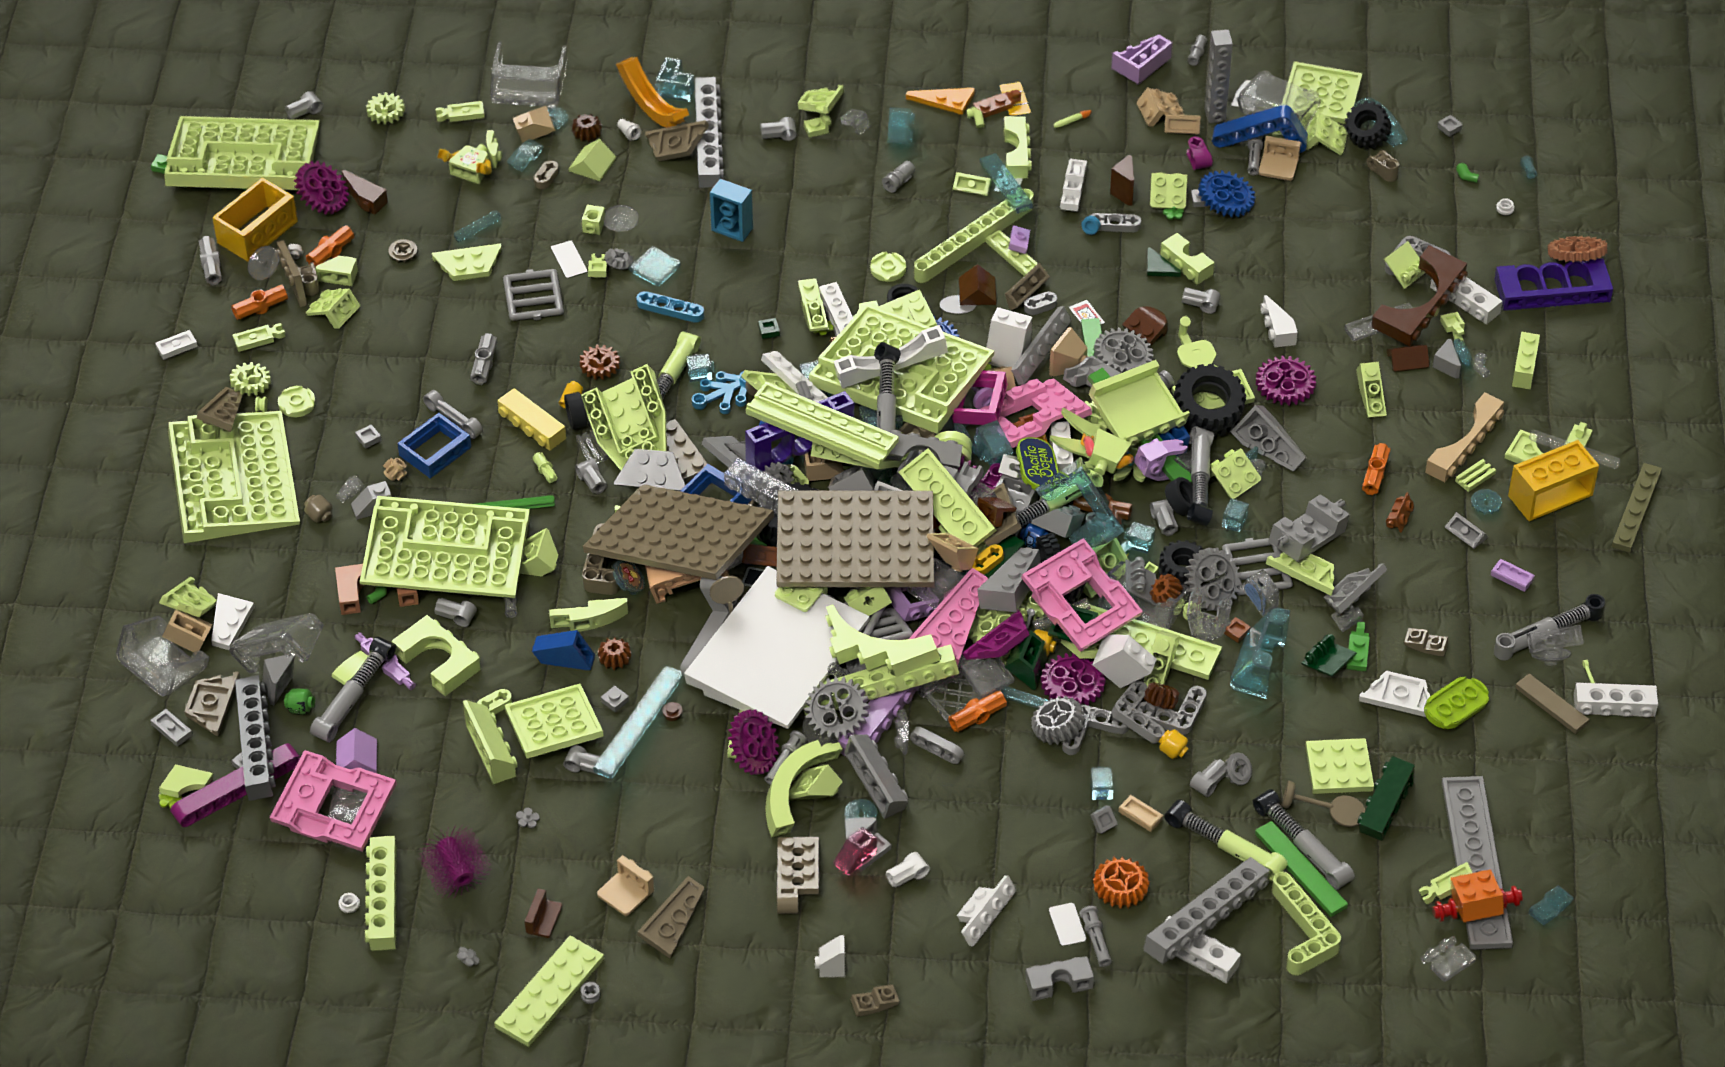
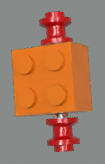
M1490 869L1451 877L1452 898L1448 900V904L1443 905L1440 901H1436L1432 910L1434 918H1438L1440 922H1443L1447 916L1457 919V912H1459L1463 922L1502 915L1504 914V909L1507 908V904L1513 903L1516 907L1520 906V901H1523L1521 890L1517 889L1516 886H1511L1510 891L1507 892L1499 888Z

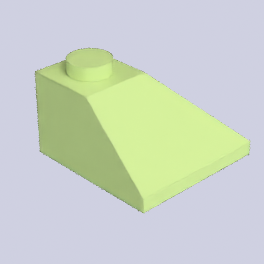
M547 528L526 539L520 574L542 577L555 570L558 553Z
M828 764L806 769L789 789L788 799L802 800L832 797L839 791L838 787L843 781Z

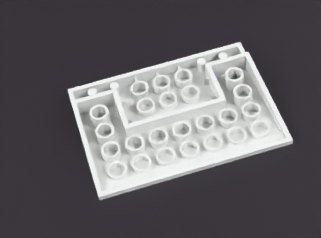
M767 566L688 667L684 675L686 684L703 690L705 696L742 711L757 709L758 712H763V716H768L767 721H772V723L788 729L805 707V700L811 699L808 693L814 694L813 687L819 688V682H823L838 663L837 658H832L829 647L832 646L830 638L833 637L831 630L834 628L833 626L829 627L825 616L828 615L826 607L834 605L841 618L859 632L869 622L870 617L823 593L807 612H803L775 597V591L779 588L776 587L777 570Z

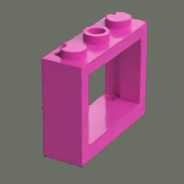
M982 371L972 387L994 388L989 410L964 409L965 395L951 415L953 423L997 426L1008 386L1006 372Z

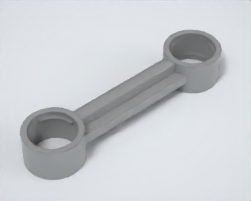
M431 390L423 396V401L428 409L431 411L438 410L461 426L470 435L471 439H475L483 432L482 425L477 419L473 417L468 419L444 402L442 396L436 390Z

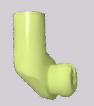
M976 107L967 109L968 118L974 117L976 127H984L985 124L981 110Z

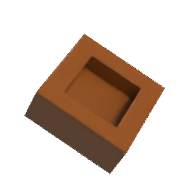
M1237 617L1223 628V633L1237 643L1251 631V627Z

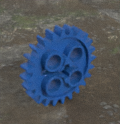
M1216 170L1214 174L1209 172L1208 176L1204 175L1203 179H1201L1198 191H1200L1198 195L1202 196L1201 201H1206L1205 206L1210 205V210L1216 209V213L1222 212L1223 216L1227 213L1230 217L1233 214L1239 217L1240 213L1242 215H1245L1246 212L1249 213L1256 198L1254 196L1255 192L1252 191L1253 187L1248 186L1249 182H1243V177L1237 178V174L1232 176L1230 171L1227 174L1223 170H1221L1220 174Z

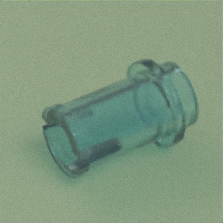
M1530 156L1522 157L1520 166L1524 168L1526 177L1528 179L1535 178V175L1537 176L1538 173L1533 165V158Z

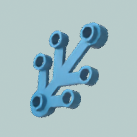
M719 371L716 373V382L702 379L700 381V389L702 391H709L711 388L718 390L708 395L702 393L694 394L692 396V406L696 410H703L708 402L724 395L719 409L722 414H728L731 411L730 402L734 390L740 388V392L735 397V403L739 407L745 406L747 403V390L745 388L746 380L741 376L743 372L740 375H734ZM726 381H733V383H731V384H728V383H725V382H726Z

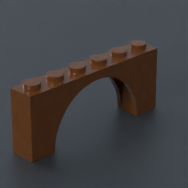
M1430 245L1420 256L1419 269L1423 270L1433 279L1437 287L1435 296L1426 304L1411 309H1397L1382 304L1372 316L1371 328L1408 346L1419 339L1421 331L1427 329L1432 317L1437 316L1440 307L1447 303L1450 294L1456 292L1459 283L1464 281L1468 274L1466 262Z

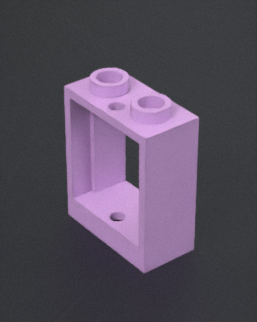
M884 587L892 601L891 605L905 622L928 617L942 601L932 587ZM915 589L923 601L911 604L902 592Z

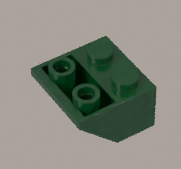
M1030 630V635L1022 643L1012 648L1005 668L1032 690H1035L1041 678L1042 670L1047 663L1045 641Z

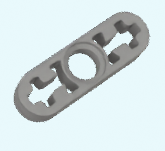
M1094 213L1090 215L1099 219L1101 226L1098 231L1137 232L1141 228V218L1137 215ZM1111 221H1118L1119 224L1114 225V224H1111L1110 222H1111Z
M916 727L910 734V739L914 744L950 763L958 764L964 756V752L959 746L922 727Z

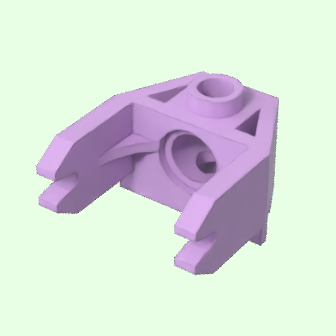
M1156 438L1138 448L1134 462L1144 476L1156 481L1168 480L1169 478L1162 471L1166 457L1183 454L1187 450V446H1183L1184 441L1182 440L1159 441Z

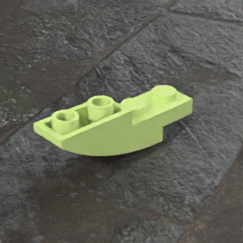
M816 278L798 281L802 309L810 332L828 329L823 301L820 297Z
M627 598L588 601V607L549 610L551 628L570 627V631L578 630L581 632L605 626L628 614Z

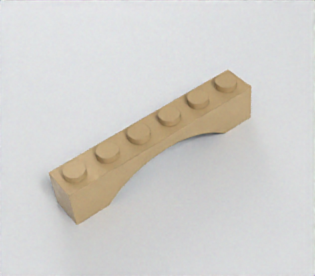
M1484 392L1475 403L1473 414L1474 426L1471 431L1460 441L1447 447L1436 449L1427 460L1425 473L1443 482H1446L1449 477H1453L1458 466L1464 464L1468 454H1472L1476 445L1484 440L1486 433L1492 431L1495 422L1502 419L1505 412L1503 410L1504 402Z

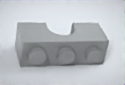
M1086 956L1027 968L1025 981L1031 999L1034 1001L1052 997L1053 983L1057 981L1067 982L1073 993L1093 989L1094 976Z

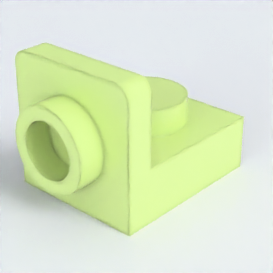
M820 113L819 118L804 121V128L808 137L829 133L831 120L830 116L825 113Z

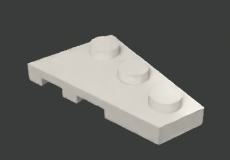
M218 593L211 640L212 646L231 650L255 608L253 602Z

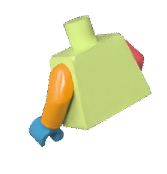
M1101 429L1097 430L1095 437L1086 436L1083 433L1080 443L1085 446L1086 454L1089 456V463L1095 466V472L1103 476L1106 471L1114 473L1116 468L1121 469L1127 465L1133 466L1135 456L1128 451L1131 442Z

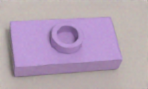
M1013 225L1008 249L1026 254L1030 230Z
M1502 559L1498 561L1491 571V576L1524 592L1535 577V575Z

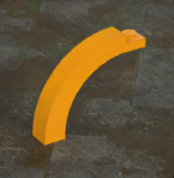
M630 57L616 64L629 92L653 121L665 128L684 122V117L689 115L687 108H675L661 98L646 77L637 57Z

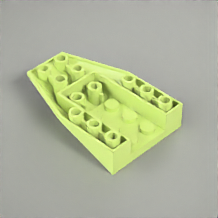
M648 364L631 371V379L601 392L596 387L581 394L597 443L620 470H622L634 449L667 451L666 411L655 372Z

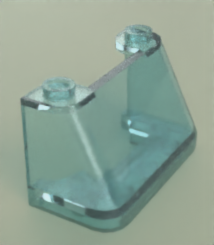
M1273 608L1249 629L1231 675L1230 685L1234 690L1262 698L1267 697L1272 656L1265 651L1272 652L1273 648L1277 645H1280V647L1285 646L1290 610Z

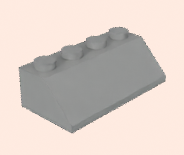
M854 465L832 477L828 488L830 491H872L876 479L870 468Z
M868 735L849 736L844 753L883 818L886 819L904 810L908 803V796L904 790L900 789L895 774L889 771L888 763L883 756H880L875 741L871 740Z

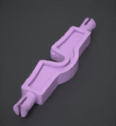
M362 633L356 634L355 639L360 643L361 650L369 655V648L373 639L371 637L367 639ZM396 655L382 666L383 672L398 685L404 684L409 690L416 687V684L410 679V673L398 663Z

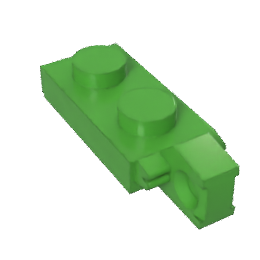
M1357 622L1356 632L1351 631L1348 649L1355 651L1357 654L1347 662L1346 669L1366 671L1370 637L1369 633H1364L1365 622Z

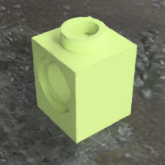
M587 205L582 217V230L584 233L600 235L605 223V207Z

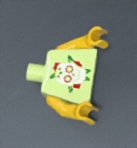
M482 144L478 145L477 148L465 146L460 151L452 154L447 150L439 149L437 158L443 159L444 162H449L451 175L480 184L484 175H489L492 172L487 148Z

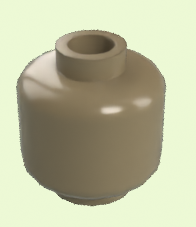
M312 495L305 501L304 512L315 523L326 522L331 518L332 504L322 495Z

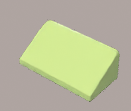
M956 172L953 190L987 196L992 180L991 178Z

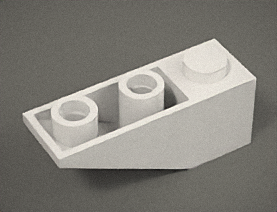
M1264 295L1260 308L1261 313L1265 315V326L1269 328V340L1273 341L1274 347L1296 345L1298 332L1294 319L1267 295Z

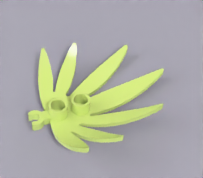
M1062 408L1061 413L1064 418L1080 433L1095 437L1097 430L1101 429L1071 411ZM1102 417L1104 423L1106 424V426L1108 427V429L1111 431V429H1110L1109 426L1107 425L1106 421H1105L1104 418ZM1050 436V440L1059 447L1086 457L1085 446L1080 443L1081 440ZM1138 442L1134 446H1130L1128 451L1133 456H1136L1138 448L1142 445ZM1089 461L1072 463V466L1078 469L1089 468L1094 471L1095 468ZM1134 462L1133 466L1127 465L1118 469L1114 474L1113 480L1119 481L1126 478L1132 468L1134 469L1133 476L1137 481L1143 482L1146 476L1143 475Z

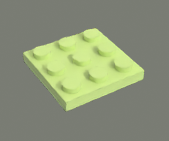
M1366 738L1306 741L1305 747L1313 794L1367 792L1374 790Z

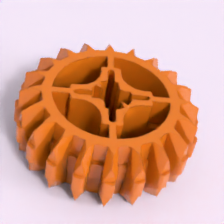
M1122 856L1120 860L1113 857L1112 861L1106 859L1105 864H1100L1099 869L1095 871L1093 884L1095 893H1098L1099 899H1103L1104 904L1110 902L1111 907L1116 904L1121 909L1122 905H1126L1129 908L1131 903L1137 905L1138 901L1144 899V895L1148 893L1149 879L1144 866H1139L1138 861L1133 863L1131 857L1128 860H1124Z

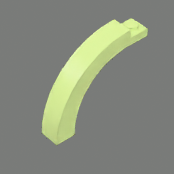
M819 740L810 742L790 754L781 764L770 785L766 799V820L771 837L790 833L794 825L788 799L791 782L802 771L813 765L838 759L842 751L840 742L826 743L822 747Z

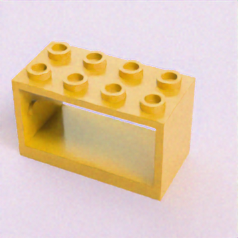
M264 178L254 183L248 190L212 217L217 243L246 261H250L298 222L294 196ZM264 208H269L242 231L238 230Z
M1579 440L1573 441L1514 465L1508 497L1528 521L1534 520L1593 496L1599 464Z

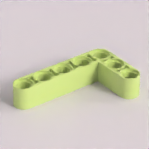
M1276 873L1273 877V895L1310 938V940L1291 949L1288 953V972L1293 975H1300L1336 956L1339 952L1341 936L1288 873Z

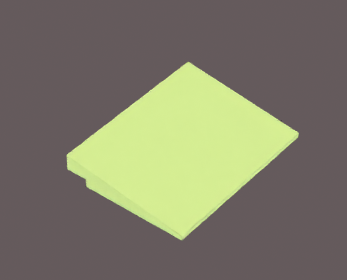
M180 116L167 156V167L164 173L165 186L249 189L254 183L264 178L283 190H299L294 188L297 184L294 182L295 174L305 163L313 162L320 120Z
M865 304L818 357L819 363L810 372L809 381L818 389L834 395L845 391L853 402L877 411V396L880 394V376L842 388L837 378L833 361L849 355L874 356L875 349L881 342L900 348L914 339L921 331L931 327ZM945 332L943 334L946 338L948 353L894 371L896 418L937 434L940 433L954 413V409L961 403L994 355V350Z
M282 411L237 413L231 432L212 424H205L202 420L197 419V415L188 416L187 421L169 422L168 434L184 543L300 524Z
M377 496L371 519L360 584L515 598L530 521V509Z

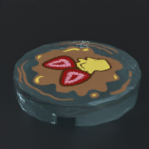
M618 560L613 564V577L622 590L630 591L629 594L637 595L644 589V577L634 563Z

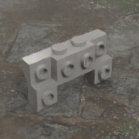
M1090 356L1086 357L1080 364L1066 368L1063 380L1070 383L1073 387H1080L1084 384L1092 387L1087 378L1102 367L1110 377L1118 375L1120 372L1098 358Z
M918 450L910 451L905 461L900 464L897 470L898 478L903 479L899 471L922 452ZM966 461L960 472H958V469L943 465L968 496L973 487H977L984 473L982 466L979 465L975 469L970 467L969 462Z

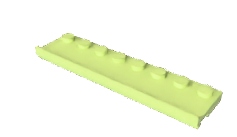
M769 382L764 383L754 395L755 398L752 402H748L746 414L876 469H879L880 464L899 442V436Z

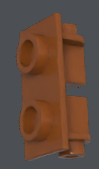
M1406 492L1405 497L1400 496L1395 500L1391 509L1392 512H1390L1386 520L1388 528L1398 527L1400 533H1402L1404 526L1408 522V517L1414 509V503L1408 492Z

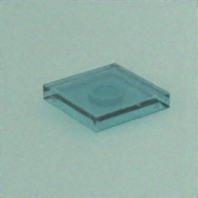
M652 246L630 266V271L659 286L681 266L679 260Z

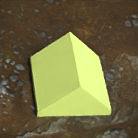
M598 139L582 149L569 167V171L601 181L616 160V156Z

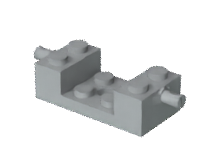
M1321 494L1308 502L1304 515L1293 522L1284 517L1274 523L1268 542L1299 562L1345 532L1350 516L1349 513L1342 509L1345 506V501L1340 499L1332 503Z

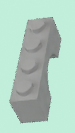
M899 430L888 431L899 436V442L885 459L901 461L903 456L910 451H925L929 448L942 465L955 469L960 467L963 445L958 444V442L953 440L939 441V438L936 437L923 438L915 433L909 435L902 434Z

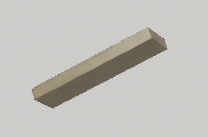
M1531 674L1526 675L1516 683L1515 688L1573 733L1576 734L1589 724V718Z

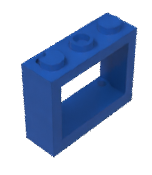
M437 413L431 419L429 418L427 422L416 428L398 443L399 456L430 479L471 448L470 435L440 413ZM439 431L452 439L450 443L427 460L414 452L415 449Z
M709 464L681 490L684 493L700 495L713 483L734 496L730 500L731 502L748 504L752 500L746 486Z

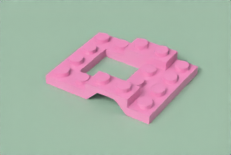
M1054 378L1046 380L1044 383L1035 379L1006 391V399L1003 402L998 425L983 426L1012 449L1023 438H1038L1045 435L1053 421L1064 417L1061 413L1062 408L1071 411L1081 418L1092 415L1091 407ZM984 406L981 409L989 410V406ZM1029 406H1033L1039 411L1033 414L1032 422H1027L1018 428L1005 418Z
M1084 538L1023 573L1021 579L1033 592L1031 597L1055 626L1058 624L1080 652L1141 616L1143 612L1120 582L1109 578L1100 567L1095 551ZM1088 582L1100 598L1105 597L1113 608L1085 624L1063 596Z
M304 750L270 816V820L289 827L292 832L325 843L332 841L363 852L397 782L395 779L365 769H347L335 765L324 756ZM332 786L351 792L358 790L367 793L352 825L318 814Z

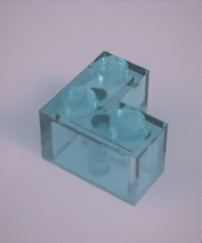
M665 57L655 80L656 92L662 97L690 101L694 92V75L682 72V60Z
M890 107L887 143L909 144V141H913V130H910V127H912V124H915L916 113H913L912 109Z
M998 420L977 427L972 451L978 456L979 460L984 459L991 466L995 463L1001 464L1003 454L1012 456L1013 449Z

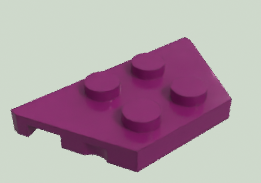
M1018 610L966 649L962 653L964 658L971 660L1001 657L1006 655L1015 645L1022 643L1030 634L1021 612Z

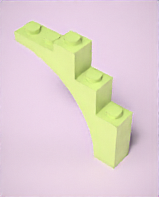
M834 605L826 607L828 615L825 616L829 627L833 626L834 628L831 630L833 637L830 638L832 646L829 647L832 658H837L839 665L858 658L860 664H865L867 671L887 664L888 670H893L895 677L940 661L938 650L931 634L906 640H884L871 637L848 625L838 614Z

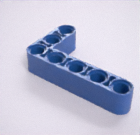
M1280 105L1216 125L1213 131L1212 143L1214 146L1221 148L1280 130L1285 139L1301 142L1300 152H1303L1307 147L1308 133L1293 109L1288 105Z

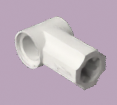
M913 852L904 859L903 863L886 871V876L891 886L896 888L912 878L921 879L925 877L930 867L918 852Z

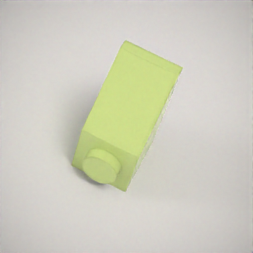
M337 256L315 268L319 282L353 286L358 273L357 259Z

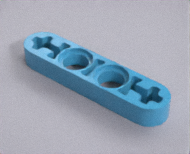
M646 291L640 292L636 297L637 306L643 310L691 322H700L704 319V309L698 304ZM665 303L666 306L660 307L658 304ZM676 307H682V308H683V310H681V311H676V310H674V309H675Z

